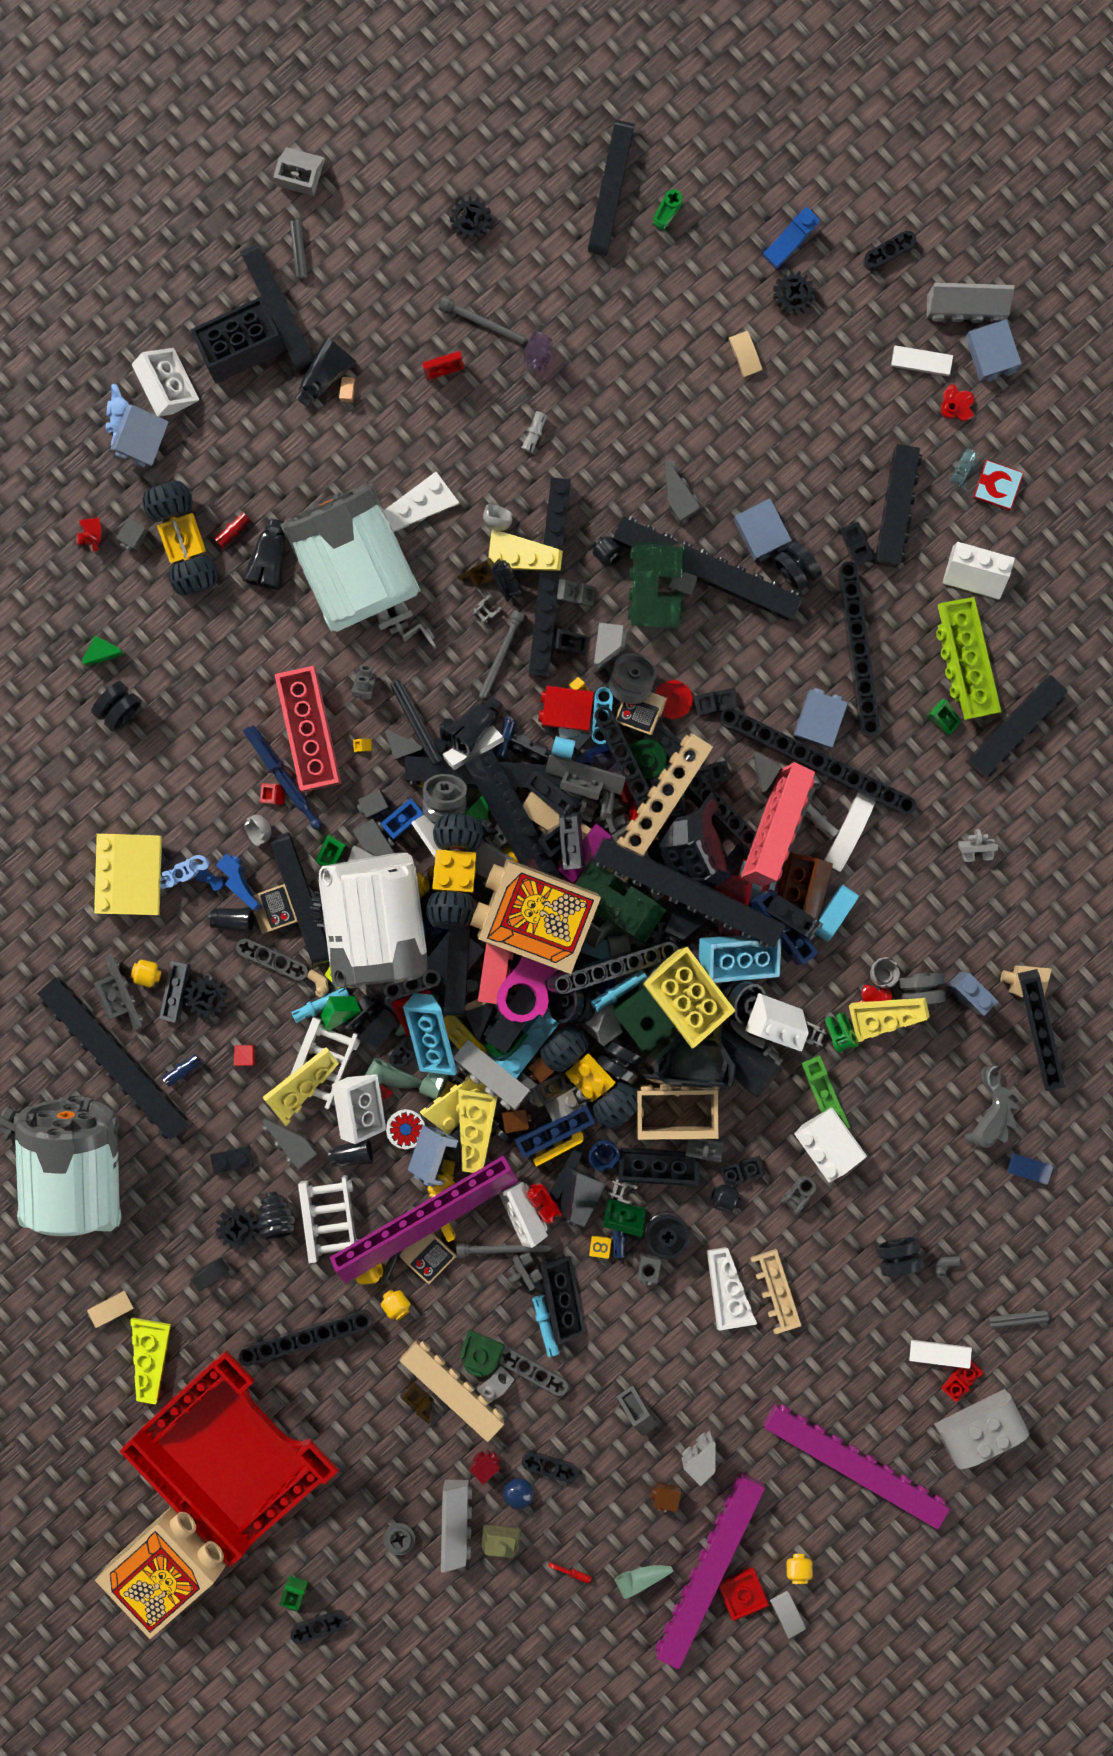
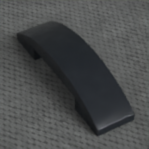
M727 760L700 767L697 771L709 785L731 779ZM658 778L650 780L651 787H657L661 780ZM691 781L689 785L694 787V782ZM666 784L662 789L663 794L670 795L673 792V786Z

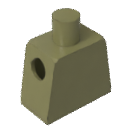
M484 1524L481 1542L484 1554L514 1558L519 1550L521 1529Z

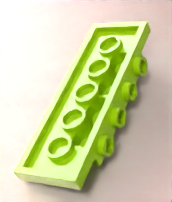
M975 597L938 604L942 624L938 625L936 636L942 642L941 656L946 660L947 664L945 674L950 679L952 685L950 695L952 698H955V702L960 701L964 720L1000 713L1001 708Z

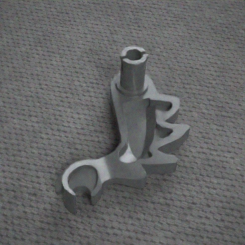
M989 1066L982 1069L981 1078L983 1084L992 1094L993 1104L974 1132H967L968 1134L965 1135V1141L968 1144H976L980 1148L991 1147L995 1141L1006 1143L1008 1140V1129H1016L1015 1119L1011 1110H1018L1019 1107L1008 1098L1012 1095V1091L1001 1086L1000 1072L992 1075L991 1071L998 1066Z

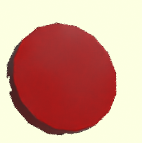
M666 681L655 692V694L667 698L661 714L666 719L675 720L682 718L692 707V692L681 681Z

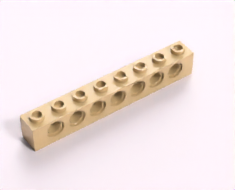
M692 733L690 736L686 735L680 743L683 747L679 753L675 752L669 760L672 764L668 770L664 769L658 778L661 781L657 787L653 786L647 795L650 797L647 803L640 805L636 812L639 814L635 821L631 820L626 827L627 834L624 838L621 836L617 843L644 855L713 746ZM688 750H692L695 753V758L692 761H686L684 758V754ZM677 767H681L684 770V775L681 778H675L673 775ZM666 784L673 786V792L670 795H664L662 792ZM655 801L662 803V809L659 812L652 811L651 806ZM644 818L651 820V826L647 829L642 828L640 825ZM633 835H638L641 838L640 843L636 846L630 844V838ZM606 868L608 872L613 874V869ZM615 875L616 877L620 878V879L623 880L624 882H626V881L628 880V878H629V877H627V876H625L624 878H621V877Z

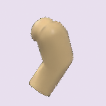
M311 969L306 978L315 982L316 995L324 997L329 991L327 979Z

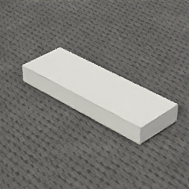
M894 346L891 367L949 376L953 355Z
M492 725L486 730L468 756L451 749L445 752L443 757L455 770L476 756L504 742V738Z
M911 1340L909 1361L970 1369L972 1348Z

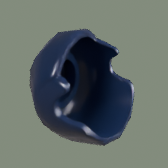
M608 1140L596 1142L589 1152L591 1166L600 1172L614 1168L620 1159V1150L614 1142Z
M514 1478L505 1484L502 1492L504 1502L512 1509L519 1510L529 1506L534 1495L532 1485L527 1480Z

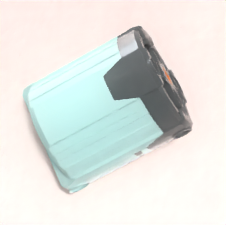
M365 483L341 494L339 492L311 505L309 509L287 518L284 523L280 524L331 632H338L417 596V593L421 591L372 483Z
M80 1095L60 1097L58 1100L39 1103L32 1107L28 1106L20 1113H16L13 1126L16 1145L17 1218L19 1225L37 1233L50 1236H75L93 1231H112L115 1227H119L121 1209L118 1163L119 1120L117 1113L92 1098Z

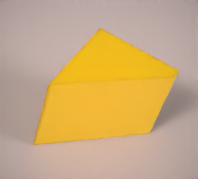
M579 677L569 684L572 689L590 691Z
M372 739L353 740L354 752L372 751Z
M443 1159L441 1172L453 1175L456 1161Z

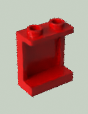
M547 686L546 691H542L541 703H544V710L539 711L538 722H542V728H546V726L578 730L583 734H588L594 692Z

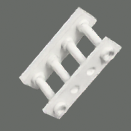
M313 1017L291 1074L308 1062L309 1054H318L324 1049L316 1046V1043H314L316 1035H323L349 1045L345 1057L331 1052L338 1063L341 1064L338 1075L331 1073L326 1079L336 1083L342 1079L352 1051L357 1050L359 1046V1033L355 1032L352 1038L332 1030L327 1032L324 1025L321 1024L322 1019ZM315 1088L313 1096L326 1100V1109H329L331 1105L335 1106L333 1089L330 1093Z
M344 1175L342 1183L313 1187L309 1185V1180L301 1181L298 1184L309 1263L317 1262L322 1254L340 1252L360 1240L356 1239L350 1192H353L352 1180H348V1175ZM343 1191L345 1203L315 1207L311 1202V1197L317 1194ZM346 1211L347 1222L324 1226L314 1225V1217L317 1214ZM349 1230L350 1242L324 1246L317 1244L316 1237L319 1234Z

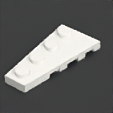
M435 472L386 508L384 512L393 532L412 523L422 521L431 515L460 505V503L438 473Z
M728 1248L707 1250L717 1329L720 1331L756 1325L757 1322L752 1314L750 1304L743 1291L742 1283L738 1278Z

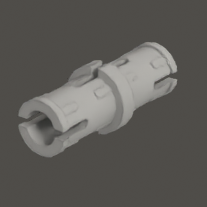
M536 411L530 428H527L528 433L521 449L529 453L534 452L538 438L542 436L541 431L548 417L547 415Z
M809 804L805 816L814 824L816 829L819 828L831 840L839 830L826 819L825 815L822 816L812 804Z

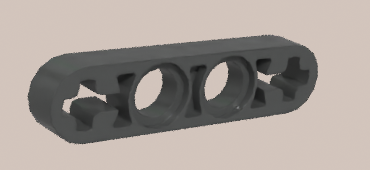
M243 938L236 945V950L241 956L295 980H303L309 973V967L304 962L250 938ZM246 942H248V946L252 949H255V947L258 946L254 953V957L251 956L253 951L247 950L243 952V947H241V944H245ZM260 950L268 951L269 958L266 961L259 958ZM278 958L286 959V968L281 969L277 966ZM291 961L294 962L292 967L299 968L302 966V971L305 973L297 976V971L293 969L290 970V973L287 972L291 967Z
M511 1347L504 1348L503 1353L507 1354L510 1352L511 1358L516 1360V1356L520 1357L514 1367L512 1366L514 1361L510 1359L504 1361V1356L502 1355L500 1364L554 1395L562 1396L567 1392L568 1382L563 1376ZM522 1361L530 1364L528 1371L520 1370L519 1364ZM539 1371L547 1373L548 1377L545 1381H539L536 1378V1374ZM551 1376L554 1377L553 1382L557 1384L560 1381L563 1382L562 1386L564 1388L556 1390V1385L550 1383V1386H548L547 1384L550 1382Z

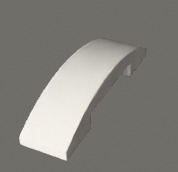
M857 793L849 813L824 861L833 863L832 868L841 872L852 853L876 802L860 793Z

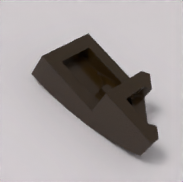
M488 558L457 578L460 581L472 582L476 587L480 584L484 585L495 579L490 570L494 562L491 558Z
M413 1381L400 1397L416 1411L419 1417L429 1424L431 1422L429 1395Z

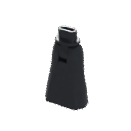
M326 337L308 371L305 373L301 381V387L298 388L300 391L295 398L308 407L312 401H316L314 398L321 397L357 361L334 341Z
M270 518L268 526H265V530L259 536L253 555L247 565L242 578L244 582L272 590L280 589L285 547L284 532L280 524L284 523V521Z
M490 698L488 701H483L482 704L475 705L461 718L440 731L441 740L450 748L468 756L494 722L503 704L495 698Z

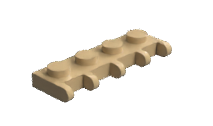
M777 1249L752 1256L750 1258L751 1262L759 1260L763 1271L756 1274L757 1279L765 1277L769 1291L762 1293L763 1298L771 1296L775 1310L768 1312L769 1317L777 1315L780 1327L773 1329L774 1334L800 1327L801 1323Z

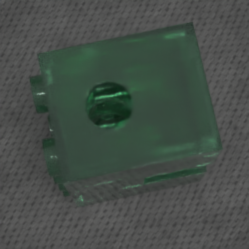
M638 541L631 548L630 559L634 560V568H630V580H633V588H629V600H632V606L628 609V620H631V626L679 628L682 623L683 593L658 592L659 577L682 578L685 564V543Z
M593 861L589 862L575 883L577 886L598 893L601 897L595 912L644 944L666 912L657 902L632 886L625 896L619 894L626 884L612 873L596 866Z
M643 986L642 990H639V987H637L635 991H632L616 1003L612 1012L642 1051L644 1049L649 1051L657 1045L656 1040L660 1037L665 1039L674 1032L672 1028L675 1026L646 987ZM644 1017H651V1022L648 1026H640V1022Z

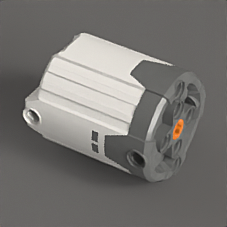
M393 853L322 866L319 870V887L332 983L340 988H357L361 985L385 982L398 983L421 977L428 970L429 966L416 867L414 866L412 856L408 853Z

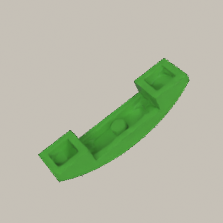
M820 1055L801 1063L821 1113L833 1108L847 1129L850 1128Z

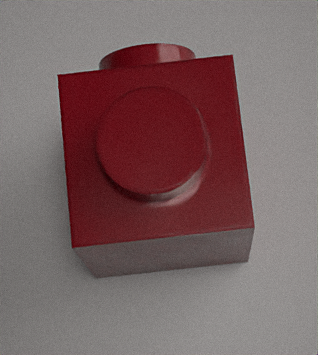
M487 1448L484 1452L480 1451L473 1458L474 1462L470 1464L469 1471L483 1485L501 1468V1459L494 1451L490 1452Z

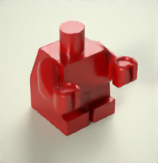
M99 517L79 520V527L83 529V532L77 533V545H83L86 542V545L90 546L91 552H98V544L101 542Z

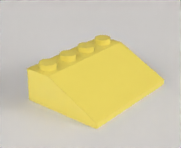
M97 834L94 913L160 915L162 836Z
M688 947L674 952L643 983L691 1048L697 1046L735 1012V1009Z

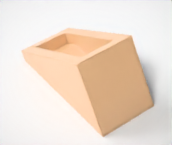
M342 377L339 399L341 402L353 403L354 378Z

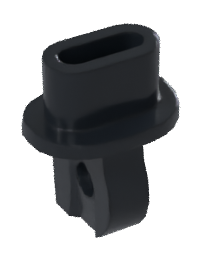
M494 1116L490 1137L498 1135L502 1140L510 1144L513 1139L502 1129L504 1126L503 1120L499 1121Z

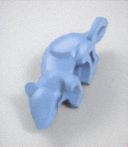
M111 384V401H108L106 413L111 421L106 423V431L109 433L113 432L111 446L125 409L130 405L121 396L116 384Z
M195 855L184 862L176 864L174 869L162 873L160 889L173 887L179 882H185L194 878L199 870H207L209 868V860L202 855ZM194 859L202 860L203 864L194 861Z

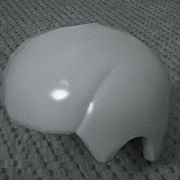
M487 504L483 513V520L490 529L504 531L510 527L513 514L501 506Z
M252 815L247 818L249 821L245 823L244 827L251 842L256 846L266 843L272 834L269 821L262 815Z
M889 957L880 958L871 966L870 978L875 985L886 989L893 987L899 981L900 971L898 964L890 960Z

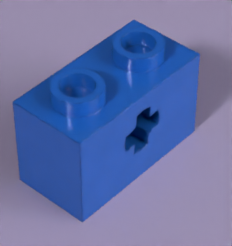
M410 798L380 824L396 840L412 826L411 822L423 816L424 813L414 800Z

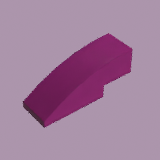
M597 824L583 838L585 868L593 860L602 837L604 836L609 839L612 837ZM562 864L558 871L573 883L585 868L564 870Z

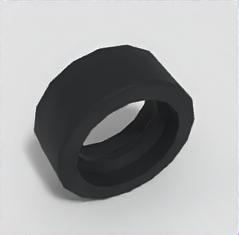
M219 1257L191 1277L190 1281L198 1292H201L224 1276L230 1268L223 1258Z

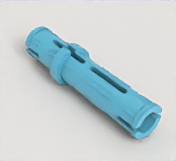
M639 970L613 988L606 989L604 994L591 1001V1005L593 1008L596 1007V1012H599L607 1005L616 1003L618 998L646 981V974L643 973V970Z
M340 988L312 1003L311 1001L308 1002L307 1005L300 1009L292 1011L295 1022L299 1023L311 1016H317V1013L324 1009L329 996H350L347 988Z
M536 1296L532 1298L537 1314L535 1318L540 1325L547 1356L551 1357V1354L556 1356L560 1352L555 1343L550 1312H548L545 1296Z

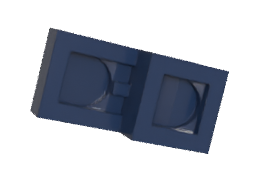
M1013 1153L1007 1172L1048 1185L1053 1165Z

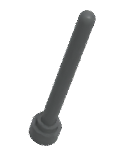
M446 295L442 297L438 310L444 313L452 311L522 345L527 343L526 337L454 304L455 302L452 301V298Z
M516 610L512 612L510 617L512 618V624L479 694L481 700L487 698L519 626L521 627L522 624H525L528 616Z
M456 1243L457 1259H465L469 1254L549 1252L552 1249L550 1244H537L530 1248L522 1245L468 1246V1244Z

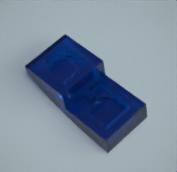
M607 743L587 750L574 761L585 765L592 764L593 755L609 753L611 751Z

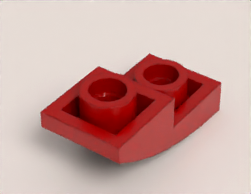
M971 1360L970 1369L958 1367L941 1389L956 1403L970 1390L969 1386L983 1374V1371Z

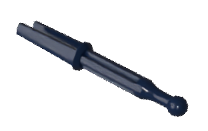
M254 725L243 730L244 734L269 769L268 772L275 775L296 807L309 819L311 827L315 830L320 829L322 826L321 820L317 819L312 813L308 801L284 769V762L279 760Z

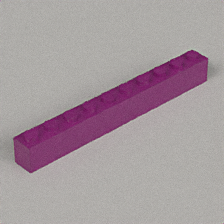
M502 1156L330 1257L333 1267L346 1284L519 1181L506 1158Z
M774 1404L763 1423L765 1429L937 1530L939 1529L950 1510L946 1504V1499L938 1494L935 1496L931 1495L929 1490L921 1484L918 1486L911 1483L912 1480L904 1474L901 1476L894 1473L895 1470L889 1465H880L877 1463L878 1460L872 1455L867 1454L865 1456L861 1454V1450L853 1444L849 1446L844 1444L843 1439L836 1434L832 1436L827 1434L826 1429L822 1426L810 1424L808 1422L809 1419L801 1414L797 1416L791 1413L792 1409L788 1406Z
M742 1472L740 1477H736L733 1482L731 1496L727 1495L723 1506L725 1508L722 1514L719 1513L715 1520L716 1527L714 1531H710L706 1542L708 1544L705 1550L702 1549L698 1556L699 1563L697 1567H693L689 1576L691 1580L688 1586L685 1585L682 1589L680 1603H676L673 1608L672 1615L674 1616L671 1622L668 1621L665 1625V1635L656 1644L657 1659L676 1669L681 1667L764 1492L763 1482Z

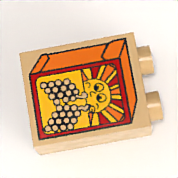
M509 859L506 860L504 867L494 864L485 887L494 890L489 906L478 903L470 924L479 928L478 939L571 974L601 897L598 893Z
M172 1507L167 1509L115 1556L95 1579L100 1587L149 1639L207 1590L226 1566L223 1562L224 1555L221 1548L212 1541L205 1543L195 1532L196 1524L193 1518L186 1512L177 1513Z

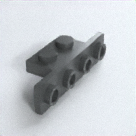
M549 755L546 766L547 773L563 777L560 789L598 800L602 789L622 794L626 779L625 776L554 755Z
M110 954L104 959L111 976L93 984L108 1020L127 1013L133 1029L137 1030L142 1027V1017L134 1008L135 1000L126 989L127 981L118 970L120 965L117 958H113V955Z

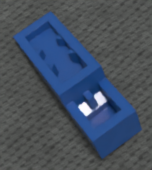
M806 206L762 256L777 269L804 242L805 238L818 227L820 219Z
M226 853L216 864L229 877L225 885L252 910L259 912L263 905L253 895L244 876L246 868L241 865L243 861L235 854L231 856Z

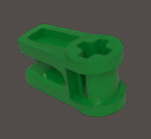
M671 189L665 194L653 217V225L662 231L666 229L681 208L682 195L678 190Z
M840 1012L836 1015L842 1033L833 1016L825 1019L833 1046L838 1053L844 1052V1049L849 1047L855 1048L858 1046L857 1036L852 1030L845 1012Z

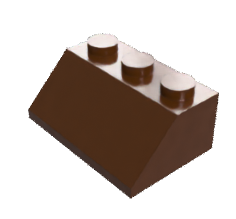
M789 853L778 895L819 920L833 863L818 858Z

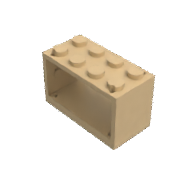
M640 1084V1088H636L638 1107L636 1111V1135L638 1140L718 1139L717 1090L673 1087L666 1084H660V1087L654 1088L652 1084ZM711 1094V1126L642 1127L643 1108L641 1095L679 1096Z

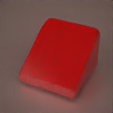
M626 782L624 783L622 794H620L623 803L634 800Z
M261 784L260 803L284 805L285 790L282 785Z

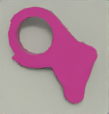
M521 956L519 964L503 981L497 992L499 1012L506 1019L520 1023L532 1020L537 1015L543 1016L549 1002L545 981L556 973L558 969ZM513 985H526L534 992L536 1002L529 1014L517 1015L507 1007L505 1001L506 993Z

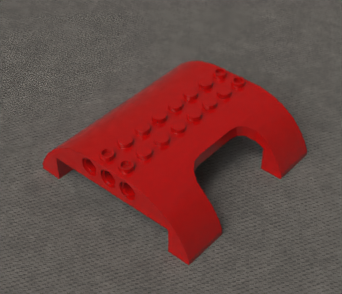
M225 1350L158 1411L119 1452L177 1513L186 1512L193 1518L196 1524L195 1532L205 1543L208 1541L216 1543L223 1552V1562L230 1568L243 1557L254 1541L321 1482L324 1485L339 1471V1468L312 1439L309 1438L304 1441L291 1439L269 1419L250 1396L249 1386L255 1379L228 1350Z

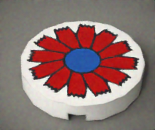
M399 1110L387 1122V1137L398 1148H414L422 1126H425V1122L421 1115L413 1110Z

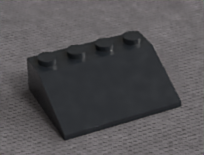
M258 297L190 329L215 384L287 351L262 297Z

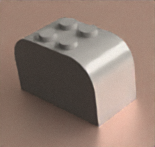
M1005 1389L934 1423L951 1460L959 1469L976 1466L1017 1446L1029 1436V1431L1011 1395Z

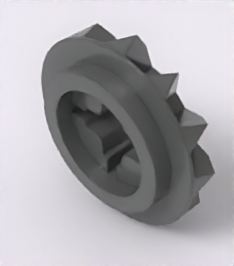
M402 1522L393 1523L384 1533V1545L390 1553L404 1555L413 1548L415 1533L410 1528V1525L403 1524ZM397 1532L400 1534V1536H405L403 1538V1544H401L399 1540H394L397 1536Z

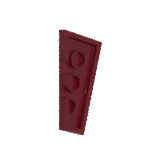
M732 874L721 885L715 886V890L749 906L753 883L741 878L739 875ZM718 920L719 937L741 935L739 934L740 930L733 928V930L727 929L722 926L723 922Z

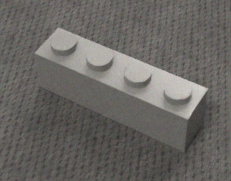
M469 1040L453 1057L456 1062L455 1067L461 1072L466 1070L471 1075L469 1078L477 1085L483 1084L486 1087L484 1091L493 1098L495 1096L502 1100L500 1104L507 1110L512 1108L515 1111L530 1093L528 1088Z

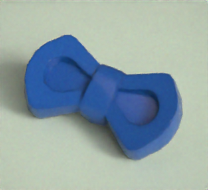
M208 869L199 870L196 875L197 882L205 881L211 885L212 890L215 892L222 889L224 885V878L211 874Z

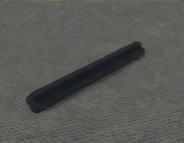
M394 680L390 686L432 765H439L442 762V757L402 682Z

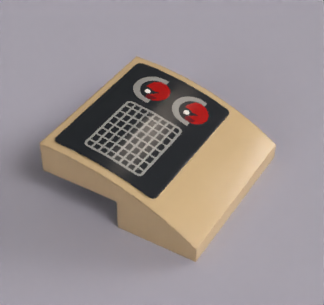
M651 692L648 699L640 704L622 702L615 719L617 723L652 735L658 718L661 717L667 698Z
M285 884L254 895L263 905L259 912L254 911L262 934L298 922Z
M433 1232L402 1250L399 1256L425 1282L430 1284L456 1257V1254Z

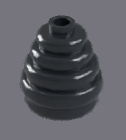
M277 1191L266 1193V1197L261 1200L260 1213L257 1216L256 1229L260 1232V1238L269 1240L292 1235L295 1232L294 1225L296 1224V1219L292 1216L293 1212L288 1208V1203L284 1201V1196L278 1195Z

